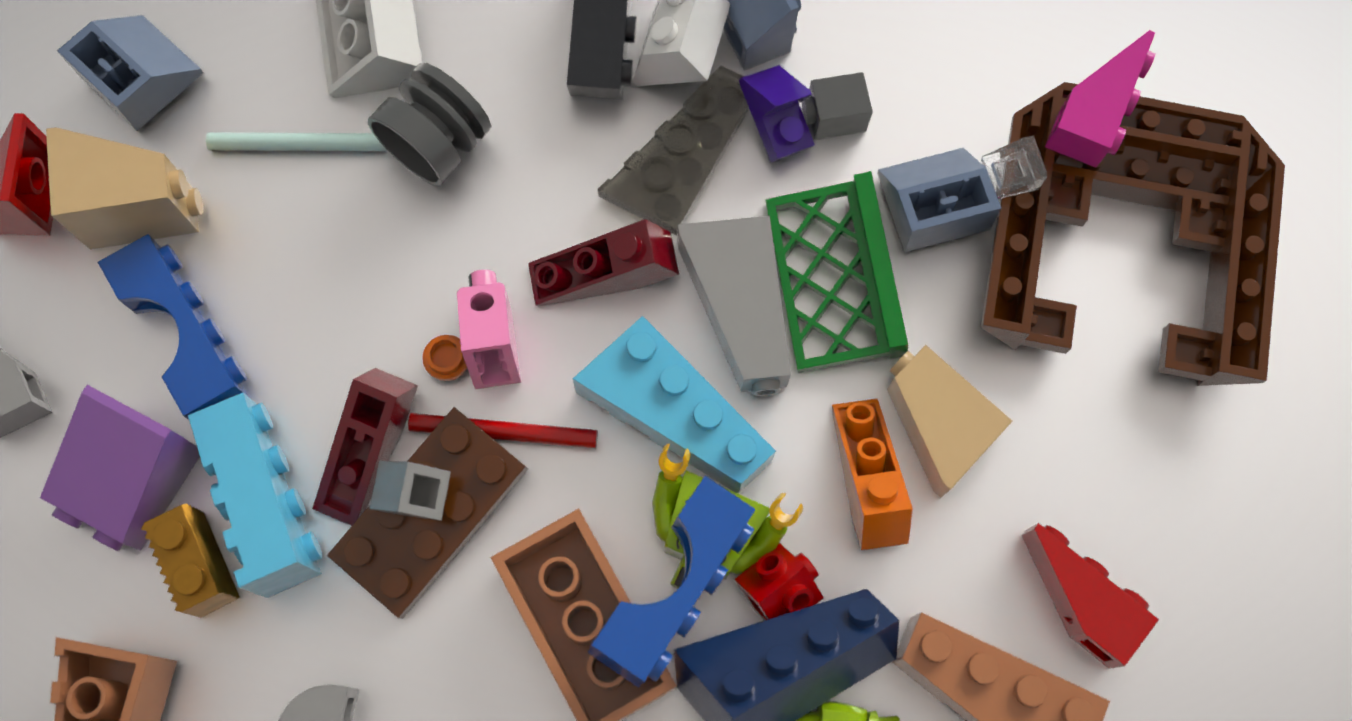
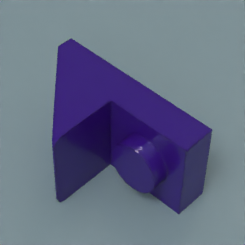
M780 65L738 80L771 163L815 146L799 103L812 95L805 85Z

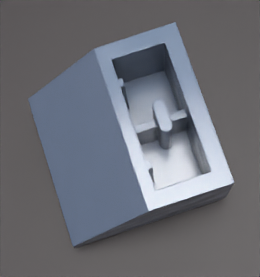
M728 0L730 8L723 31L744 71L791 52L794 33L797 32L796 21L798 11L801 10V0Z
M143 15L91 21L57 50L77 75L136 131L142 128L203 74L200 67Z
M964 148L878 169L877 172L904 252L991 230L1001 210L987 168Z

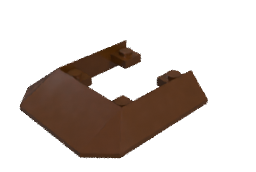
M1063 82L1014 113L1011 120L999 201L1001 210L996 221L981 328L1014 350L1023 345L1063 354L1069 352L1072 348L1077 305L1035 297L1045 221L1049 220L1083 227L1088 221L1091 195L1175 211L1172 244L1210 251L1203 330L1171 323L1165 326L1162 330L1158 372L1198 380L1197 386L1266 382L1285 164L1245 116L1140 96L1129 117L1123 116L1120 127L1126 129V134L1115 155L1107 153L1097 167H1093L1045 147L1061 106L1072 89L1078 84Z

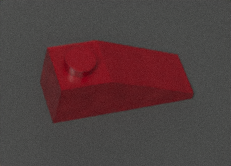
M377 368L352 380L312 507L313 510L351 526L362 515L372 498L379 461H389L404 430L418 385Z

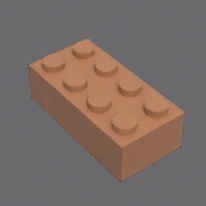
M579 508L490 557L577 721H622L677 688L667 667L656 682L647 677L645 682L638 688L587 653L621 601L631 602Z

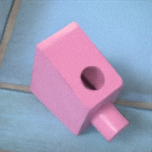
M491 270L474 271L468 276L469 287H463L457 291L461 351L474 388L480 389L521 383L513 316L505 284L497 283L496 274Z

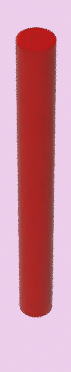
M410 413L408 431L432 433L445 416ZM469 418L491 438L496 440L594 449L597 447L598 430Z

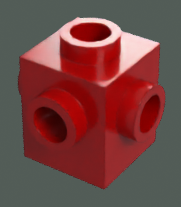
M780 543L773 551L763 555L757 562L734 579L753 610L764 621L816 605L824 598L814 581L819 576L814 565L803 553L800 552L794 556Z

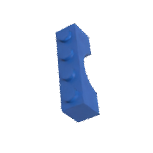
M147 234L97 262L118 300L135 314L159 312L173 316L178 327L179 345L173 362L161 377L185 418L189 420L188 415L242 392L247 395L241 383L247 380L243 369L233 356L225 357L219 346L226 342L224 336L211 318L204 320L198 308L204 305V302L190 281L182 282L177 271L183 268L168 244L161 247Z
M704 476L671 527L682 545L685 556V572L680 587L671 596L651 604H633L621 601L587 653L638 688L645 682L647 677L656 682L673 657L665 649L674 635L677 633L685 638L701 611L693 607L703 591L712 595L726 575L728 569L721 565L730 549L739 553L755 528L747 524L756 509L707 476Z

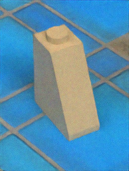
M925 345L915 356L907 351L891 368L889 372L895 378L887 388V391L933 491L941 498L954 487L1011 424L1012 420Z

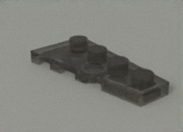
M721 65L709 77L708 81H705L683 103V108L670 121L666 120L655 131V136L639 152L636 150L624 162V167L611 180L608 178L597 189L598 197L642 219H647L677 236L678 224L685 223L749 111L738 81L744 76Z

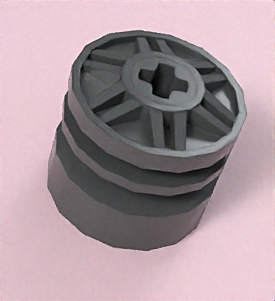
M419 63L412 71V79H404L400 84L399 91L404 101L395 97H388L368 118L367 124L378 141L401 164L428 183L440 186L461 162L460 156L454 147L462 151L471 152L477 144L476 138L482 139L492 126L489 117L481 105L454 78L431 64Z

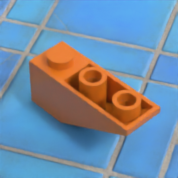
M878 398L833 404L832 412L849 507L861 550L909 544L913 508Z

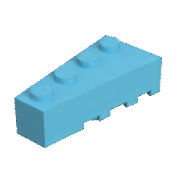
M242 392L188 415L203 468L209 476L216 475L218 480L217 483L211 485L210 489L214 506L225 520H230L232 528L223 531L222 534L227 550L230 553L234 552L238 561L243 565V568L234 571L238 588L269 598L321 575L322 573L317 561L323 558L322 550L314 533H306L300 516L306 514V509L296 488L289 489L283 473L290 470L281 447L279 445H272L267 431L273 428V423L262 402L256 404Z

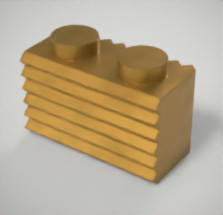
M186 503L144 522L141 530L147 532L145 539L151 541L149 548L155 549L152 556L158 558L156 565L162 567L160 574L166 576L163 583L169 585L167 592L173 594L171 601L177 603L175 611L201 618L240 598L204 511L201 512L198 508L195 509V507Z

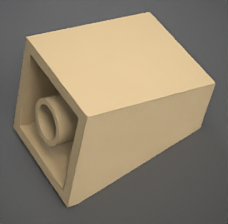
M57 127L46 129L51 216L89 249L133 243L147 234L153 239L199 232L198 215L203 214L201 194L197 188H192L187 182L184 172L181 169L177 170L165 154Z

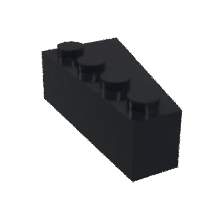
M574 0L567 87L570 95L622 99L623 87H631L633 60L626 58L628 43H635L637 16H631L632 0Z

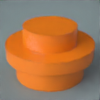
M441 335L435 337L426 345L422 358L423 365L433 378L440 381H452L462 376L467 370V365L461 351L460 338L453 335Z

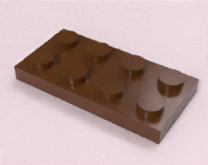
M455 407L450 410L407 461L451 472L441 521L371 510L369 505L327 554L334 563L397 618L403 619L528 470L524 464Z

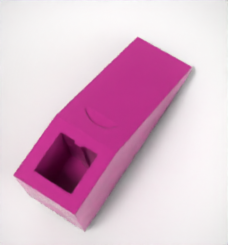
M1148 30L1072 89L1058 112L1046 142V148L1093 167H1097L1107 153L1116 154L1126 134V129L1120 127L1123 116L1129 117L1141 94L1140 90L1135 89L1138 77L1145 78L1156 53L1149 51L1156 32Z

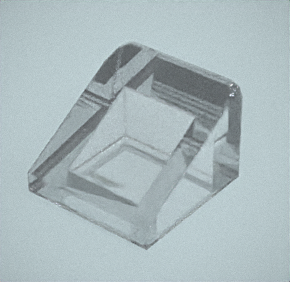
M1034 136L1019 139L981 157L982 164L987 168L998 199L1038 190L1047 178V171Z

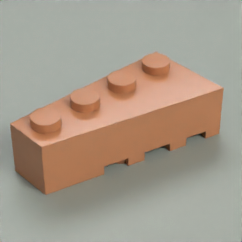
M922 612L910 618L897 649V659L892 661L893 664L940 702L948 705L966 721H1103L1110 703L1109 700Z
M56 637L54 656L60 657L58 681L52 682L50 703L56 704L54 721L161 720L177 661Z

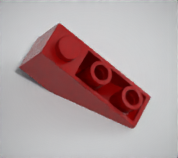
M1037 523L1025 530L1022 538L1069 637L1108 669L1126 666L1159 621L1155 615L1147 610L1149 608L1147 601L1130 589L1124 588L1122 590L1107 578L1109 572L1104 566L1090 557L1082 558L1068 547L1070 544L1069 540L1057 529L1048 525L1043 527Z

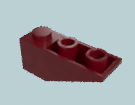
M647 219L528 263L535 305L539 307L640 289L680 275L671 232Z

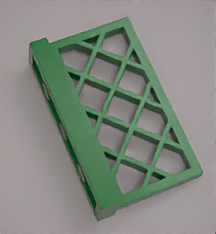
M872 171L853 175L854 181L765 199L768 216H770L773 243L798 373L884 356L894 359L902 357L908 351V340ZM847 196L850 210L840 224L820 212L829 199ZM815 202H816V204L814 205V207H811V206L808 205V204H810V203H815ZM797 207L808 215L794 233L779 224L777 210ZM814 219L834 230L822 249L802 238ZM851 220L855 233L846 228ZM782 235L790 239L785 247L783 245ZM841 235L858 246V253L848 266L828 254ZM796 244L816 255V258L803 275L789 267L786 258ZM823 260L843 272L830 292L810 280ZM860 262L862 265L863 275L855 271L856 267ZM790 277L798 281L793 290L791 287ZM849 277L861 283L867 289V295L857 309L837 297V294ZM805 286L825 298L812 318L795 308L794 301ZM831 303L852 315L839 335L818 323ZM869 304L872 318L864 314ZM798 319L807 324L801 333ZM860 320L875 330L878 345L859 349L846 341L845 338L856 322ZM813 329L834 341L824 356L805 359L802 344ZM840 346L848 350L844 352L835 353Z

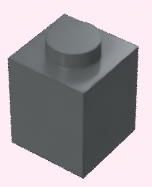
M863 72L811 80L809 90L812 95L801 102V107L807 125L812 124L815 140L867 131L873 110Z

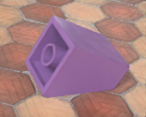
M87 384L80 395L40 498L56 507L52 516L77 529L80 528L83 522L97 529L92 538L116 551H120L123 545L141 550L148 540L145 539L147 532L141 530L144 522L165 513L200 458L198 448L173 430Z

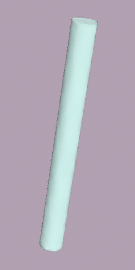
M208 132L206 135L208 150L387 151L373 133Z

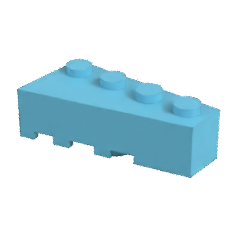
M643 316L573 378L575 392L578 395L604 408L610 415L624 424L628 423L644 433L659 446L664 448L665 445L670 444L669 450L682 458L687 448L691 453L690 465L738 494L771 464L776 450Z

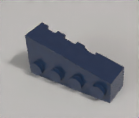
M868 589L860 590L673 649L677 688L704 721H796L897 659L899 619Z

